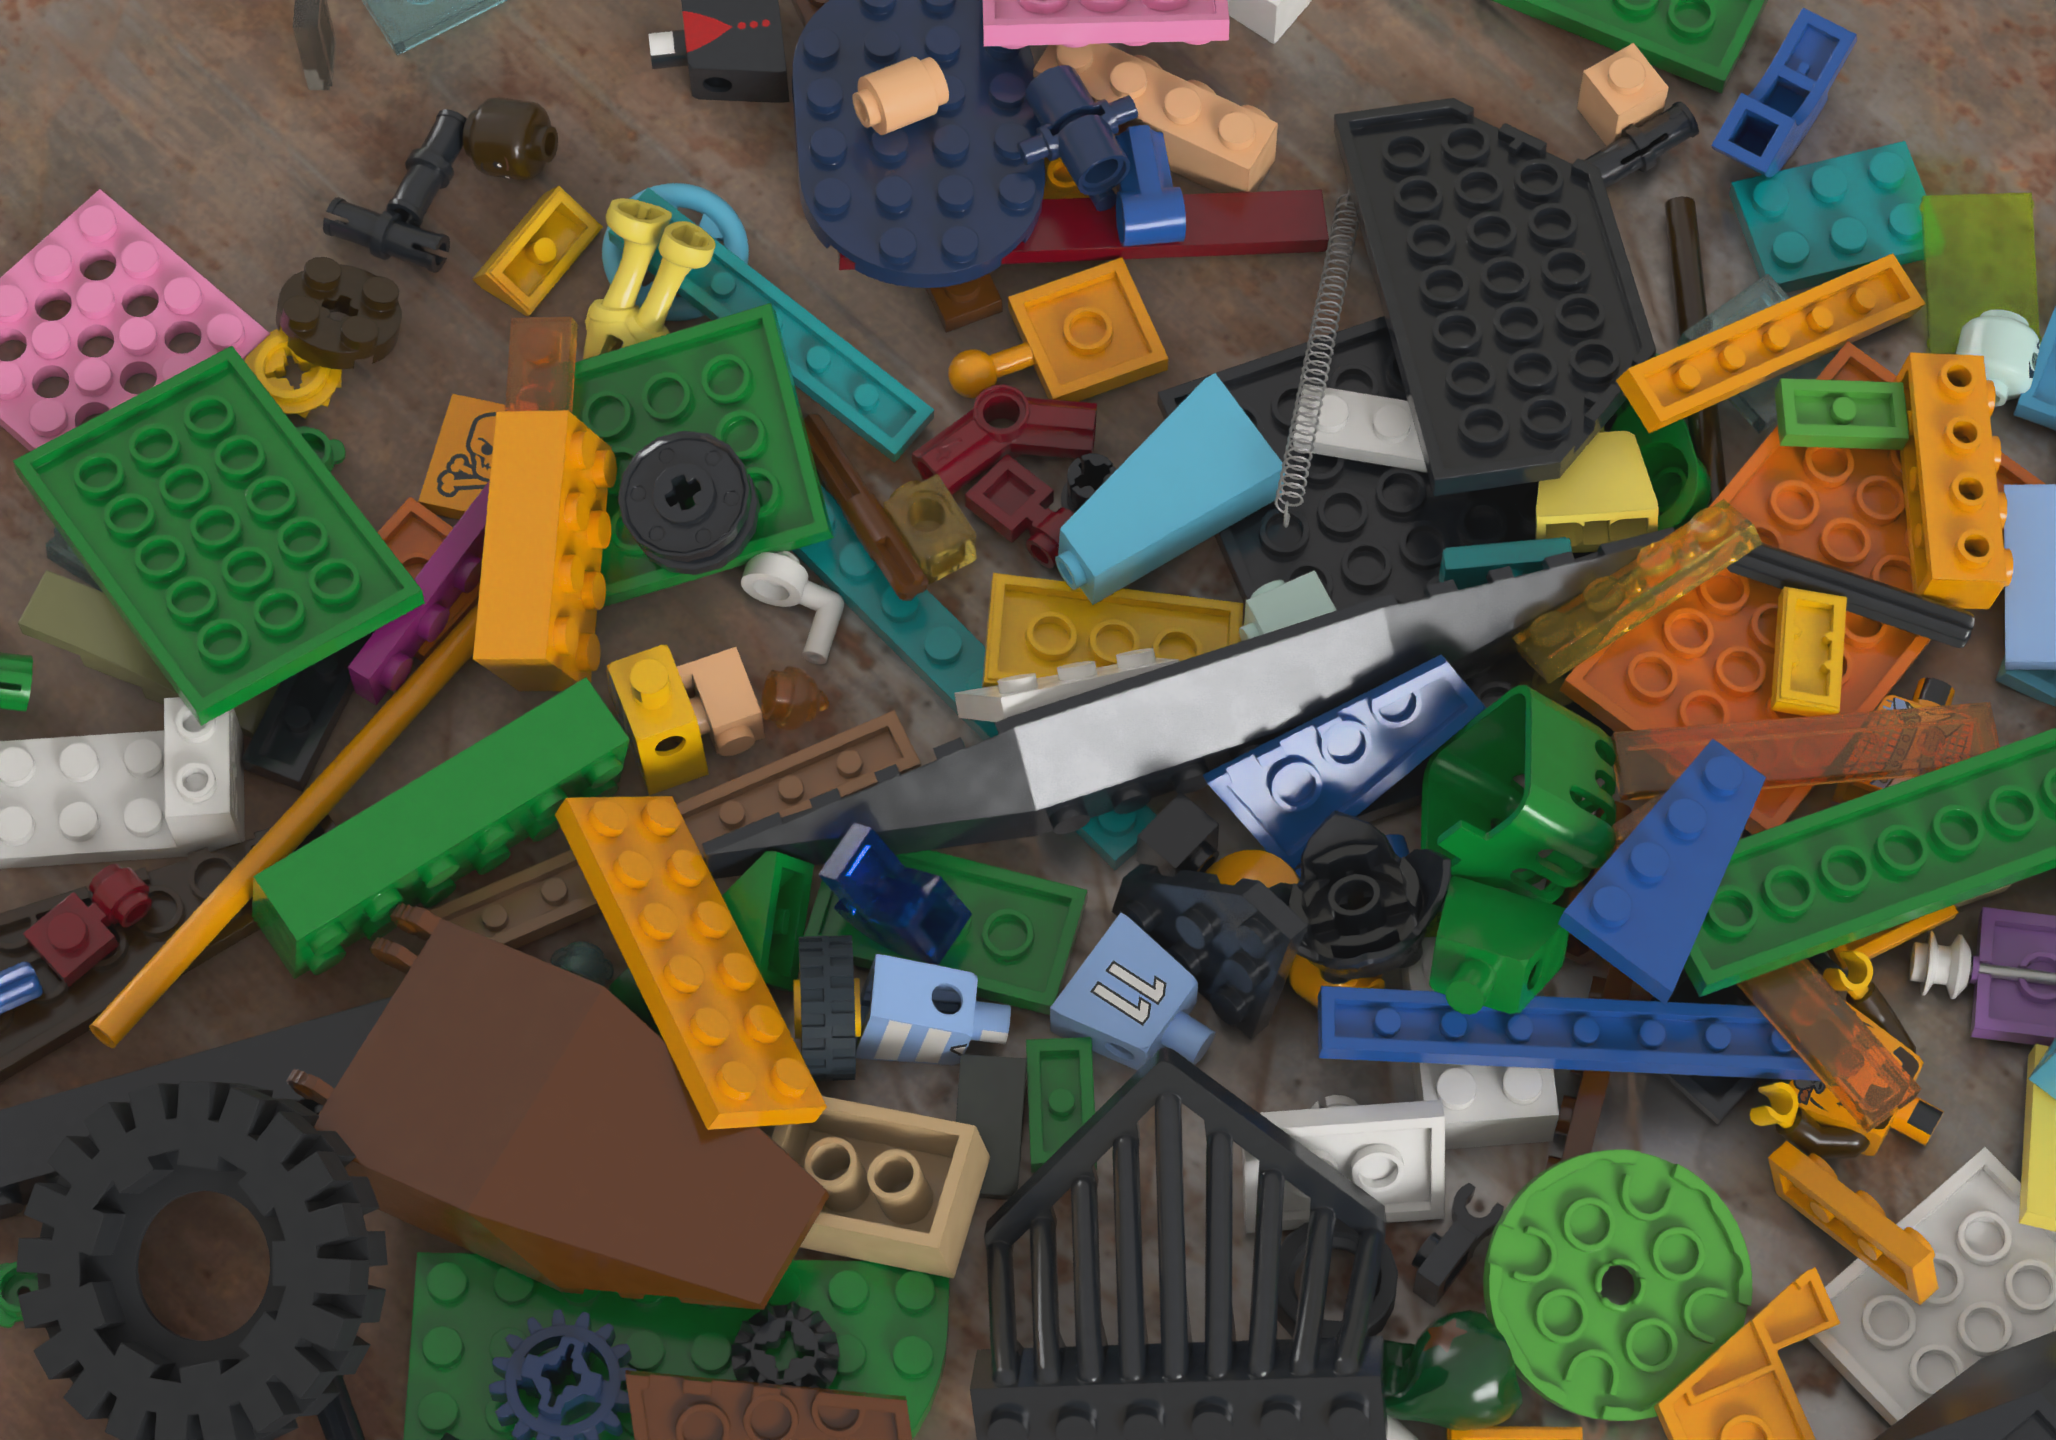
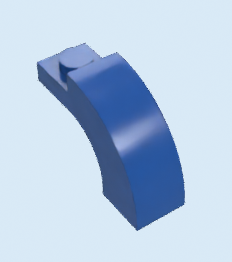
M1802 8L1760 82L1748 96L1742 92L1714 139L1711 145L1712 149L1768 178L1774 176L1794 154L1828 100L1827 93L1856 44L1857 34Z

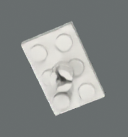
M1331 1095L1325 1097L1328 1108H1323L1319 1101H1317L1311 1109L1260 1113L1385 1206L1387 1223L1445 1219V1114L1442 1099L1358 1105L1354 1099L1347 1096ZM1242 1148L1246 1233H1255L1259 1160ZM1285 1180L1282 1230H1296L1304 1223L1309 1222L1311 1198L1287 1180Z

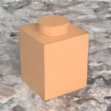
M1632 43L1583 71L1577 109L1604 144L1608 146L1621 138L1622 130L1631 124L1639 127L1664 112L1669 87L1637 46Z

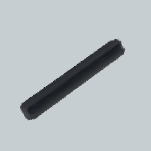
M1738 536L1729 551L1726 568L1732 573L1783 589L1785 586L1847 597L1846 611L1956 648H1963L1971 637L1975 616L1969 611L1745 536Z

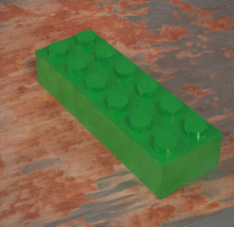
M585 677L253 876L252 918L294 979L311 970L313 975L324 973L346 956L347 953L344 949L365 936L370 942L375 941L377 937L381 938L395 929L397 925L394 924L395 922L391 920L390 916L398 904H409L414 907L421 903L424 908L432 907L447 898L456 889L457 886L454 882L474 870L479 875L486 874L505 862L511 855L509 850L511 847L528 837L533 842H537L554 833L560 828L555 813L566 798L612 797L619 788L617 783L620 782L630 739L590 681Z

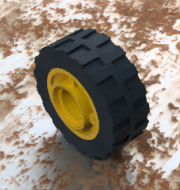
M852 935L799 937V980H793L795 1039H801V1055L814 1081L856 1080V1037H861L860 979L854 978Z

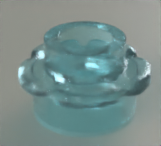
M573 942L567 948L563 947L556 950L551 956L550 962L554 966L604 986L605 980L612 979L614 974L612 962L604 958L603 951L592 943Z

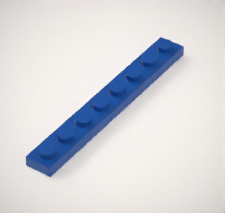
M1321 986L1318 994V1058L1834 1082H1846L1852 1073L1848 1010L1667 1002L1665 1005L1662 1002L1535 996L1520 1013L1508 1014L1483 1006L1477 1013L1468 1015L1455 1011L1448 1004L1446 995L1435 991Z

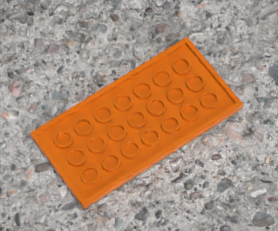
M1847 341L1816 379L1894 382L1896 375ZM1777 425L1567 676L1560 691L1676 778H1679L1712 739H1715L1766 777L1747 820L1745 829L1751 834H1756L1786 823L1878 708L1883 698L1890 693L1932 639L1846 611L1840 712L1835 720L1831 721L1771 711L1778 597L1782 589L1730 572L1726 568L1729 551L1738 536H1745L1913 593L1900 450L1780 446ZM2001 452V462L1996 473L1998 492H2004V485L2045 484ZM2003 527V529H2002V535H2003V545H2004V527Z

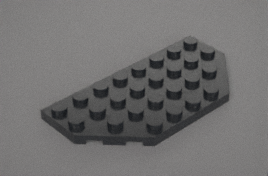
M1455 98L1334 114V134L1433 495L1440 496L1560 478L1627 399L1616 380L1628 368L1656 357L1654 340L1600 169L1579 158L1571 164L1546 152V142L1507 123H1504L1500 129L1474 117L1473 107Z

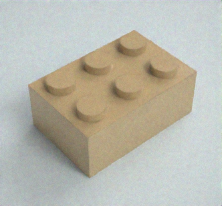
M822 1096L827 1107L815 1123L775 1126L772 1139L817 1180L830 1195L800 1248L954 1279L990 1160V1155L975 1125Z

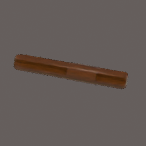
M808 414L804 419L817 473L842 509L844 518L866 552L877 563L899 599L904 601L912 600L917 594L926 591L928 587L927 577L904 544V539L876 496L870 492L822 417L818 414Z

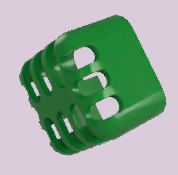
M1527 685L1516 686L1473 718L1435 750L1429 759L1422 782L1421 849L1435 850L1447 856L1452 864L1451 878L1455 875L1552 904L1563 895L1565 888L1577 886L1589 876L1591 869L1601 868L1613 855L1616 834L1612 826L1615 824L1616 804L1612 796L1615 794L1616 774L1612 766L1615 763L1616 752L1611 737L1599 726ZM1525 774V788L1515 782L1513 778L1517 775ZM1599 778L1605 782L1601 787L1596 781ZM1598 808L1603 809L1605 812L1600 818L1591 813ZM1491 823L1498 825L1494 829H1491ZM1542 850H1553L1546 858L1538 855V852ZM1516 869H1528L1523 872H1513ZM1544 878L1552 881L1543 890L1532 886Z

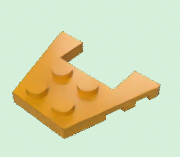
M1816 1267L1800 1274L1654 1406L1668 1440H1816L1778 1355V1350L1840 1324Z

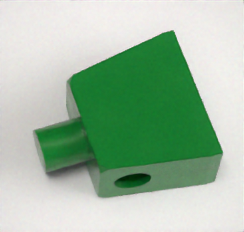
M1453 875L1449 883L1437 931L1429 986L1435 992L1445 994L1448 1004L1461 1014H1475L1483 1006L1508 1014L1520 1013L1559 972L1564 964L1569 932L1558 925V922L1566 908Z

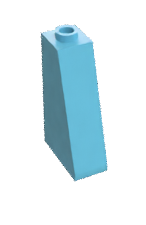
M1216 373L1205 378L1060 528L1058 556L1055 557L1057 568L1068 586L1073 590L1080 587L1092 605L1275 501L1280 472L1282 470V461Z

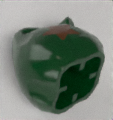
M1466 1310L1448 1313L1434 1320L1421 1333L1415 1344L1384 1340L1383 1381L1386 1412L1392 1418L1421 1421L1460 1431L1477 1430L1503 1423L1512 1417L1523 1403L1511 1350L1504 1336L1482 1312Z

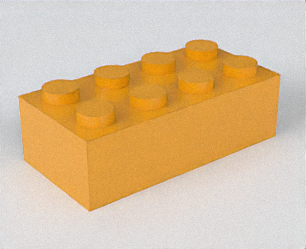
M569 410L496 411L473 660L518 691H564L585 677L591 683L592 671H596L600 663V642L595 634L597 610L603 608L606 599V583L601 573L603 549L609 546L611 540V520L606 507L608 488L613 487L616 481L617 463L612 447Z

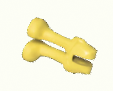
M620 198L612 200L605 216L606 222L618 236L624 239V249L618 270L604 299L594 300L588 309L585 319L587 334L583 360L620 349L622 342V348L670 334L664 323L676 293L691 269L703 268L711 261L716 246L714 239L701 227L691 222L678 221L670 224L672 213L662 207L634 199ZM658 246L662 260L647 297L641 308H639L635 303L650 261Z

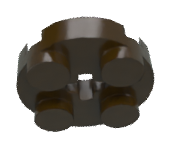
M315 257L306 262L304 271L294 274L283 285L278 298L276 325L278 331L282 328V331L289 337L287 346L297 356L312 364L338 370L354 369L355 360L366 359L373 356V364L384 359L397 343L402 319V310L398 302L399 289L393 280L376 276L357 267L338 264L331 258ZM330 312L346 314L340 321L330 318Z

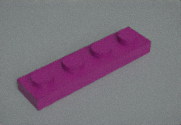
M490 480L414 579L422 589L425 603L377 629L348 666L355 693L377 706L388 690L395 691L404 683L411 671L414 655L425 641L432 642L441 634L449 619V609L462 592L466 594L471 592L479 583Z

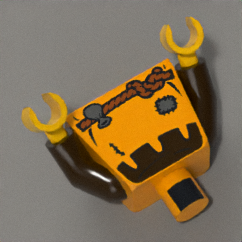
M1841 951L1839 955L1848 966V977L1838 968H1826L1823 973V982L1831 990L1848 992L1846 994V1001L1838 997L1831 1010H1848L1851 1075L1846 1082L1791 1080L1789 1084L1779 1082L1759 1086L1758 1091L1768 1097L1771 1107L1760 1106L1751 1108L1750 1119L1759 1126L1775 1124L1776 1131L1805 1155L1809 1156L1811 1153H1814L1822 1159L1856 1158L1860 1154L1875 1156L1890 1128L1926 1146L1944 1111L1910 1093L1924 1062L1916 1054V1046L1877 986L1871 982L1873 966L1869 957L1858 951Z

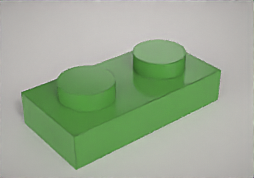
M1781 378L1774 390L1780 446L1903 450L1909 440L1903 382Z

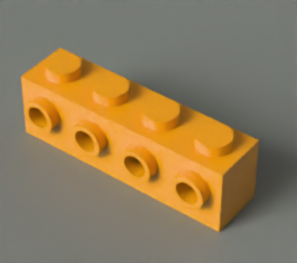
M1910 352L1894 382H1903L1909 430V440L1903 450H1900L1913 593L1961 609L1989 610L2003 587L2009 586L2013 575V555L2009 548H2004L2002 529L2007 518V498L2004 492H1998L1996 478L2001 462V442L1998 436L1992 435L1990 421L1995 407V386L1992 380H1986L1984 356Z

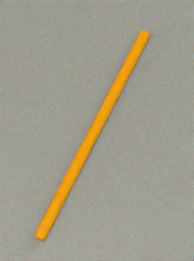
M478 603L93 1021L89 1028L99 1041L110 1048L117 1046L252 898L253 876L293 853L470 659L474 652Z

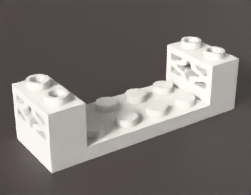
M180 697L164 698V730L0 741V869L188 857V853L207 847L209 852L245 841L244 766L241 760L244 755V735L234 708L201 726Z

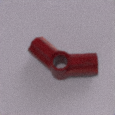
M1005 384L993 385L984 389L976 397L971 411L912 453V463L929 489L935 495H940L946 500L988 468L999 462L1006 454L1013 459L1020 457L1022 454L1073 459L1079 457L1081 459L1082 455L1094 453L1097 403L1025 397L1015 387ZM1002 418L1015 423L1008 428L1002 429L989 425L991 421Z

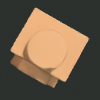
M737 647L677 666L695 712L700 734L709 733L716 754L722 756L737 755L751 748L755 741L765 738L762 712Z

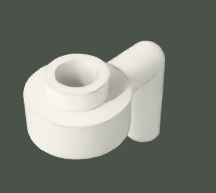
M788 551L778 553L763 552L751 558L746 564L741 579L742 588L750 596L766 604L780 607H791L801 604L815 610L816 613L802 656L813 664H825L843 612L844 600L842 596L809 581L806 569L800 565L799 559Z

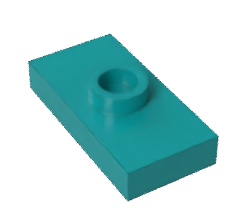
M1560 537L1445 548L1442 553L1439 582L1453 579L1457 589L1461 590L1488 583L1486 575L1488 571L1510 566L1514 577L1543 570L1542 562L1545 557L1572 552L1570 538Z

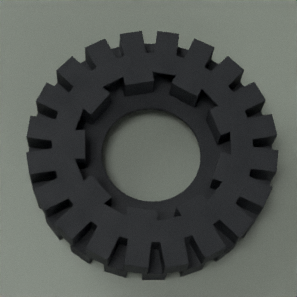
M179 1081V1084L156 1083L129 1091V1103L107 1102L83 1119L90 1133L87 1137L66 1136L47 1161L60 1174L56 1183H35L24 1215L43 1224L40 1238H19L16 1272L37 1273L38 1290L18 1295L25 1329L46 1328L50 1338L33 1351L49 1380L70 1378L73 1382V1385L63 1398L86 1420L109 1419L105 1433L120 1440H274L299 1428L295 1418L298 1416L318 1415L341 1393L332 1380L336 1375L355 1374L371 1345L356 1335L360 1323L380 1321L386 1289L368 1285L369 1267L388 1265L385 1231H367L363 1216L380 1208L369 1178L366 1176L348 1175L345 1167L356 1155L336 1131H317L314 1128L319 1115L294 1099L272 1098L273 1090L240 1083ZM199 1191L224 1194L247 1208L255 1217L265 1235L270 1257L267 1289L253 1316L233 1333L208 1341L185 1338L165 1327L150 1310L141 1290L138 1273L141 1244L153 1219L165 1206L175 1199Z

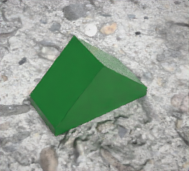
M766 851L722 897L766 985L781 991L793 992V980H797L799 972V937H804L814 864L777 851Z

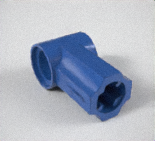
M1149 125L1130 126L1124 132L1115 136L1131 163L1128 174L1117 185L1116 224L1121 246L1182 242L1186 236L1184 198L1181 188L1173 187L1163 133L1152 130Z

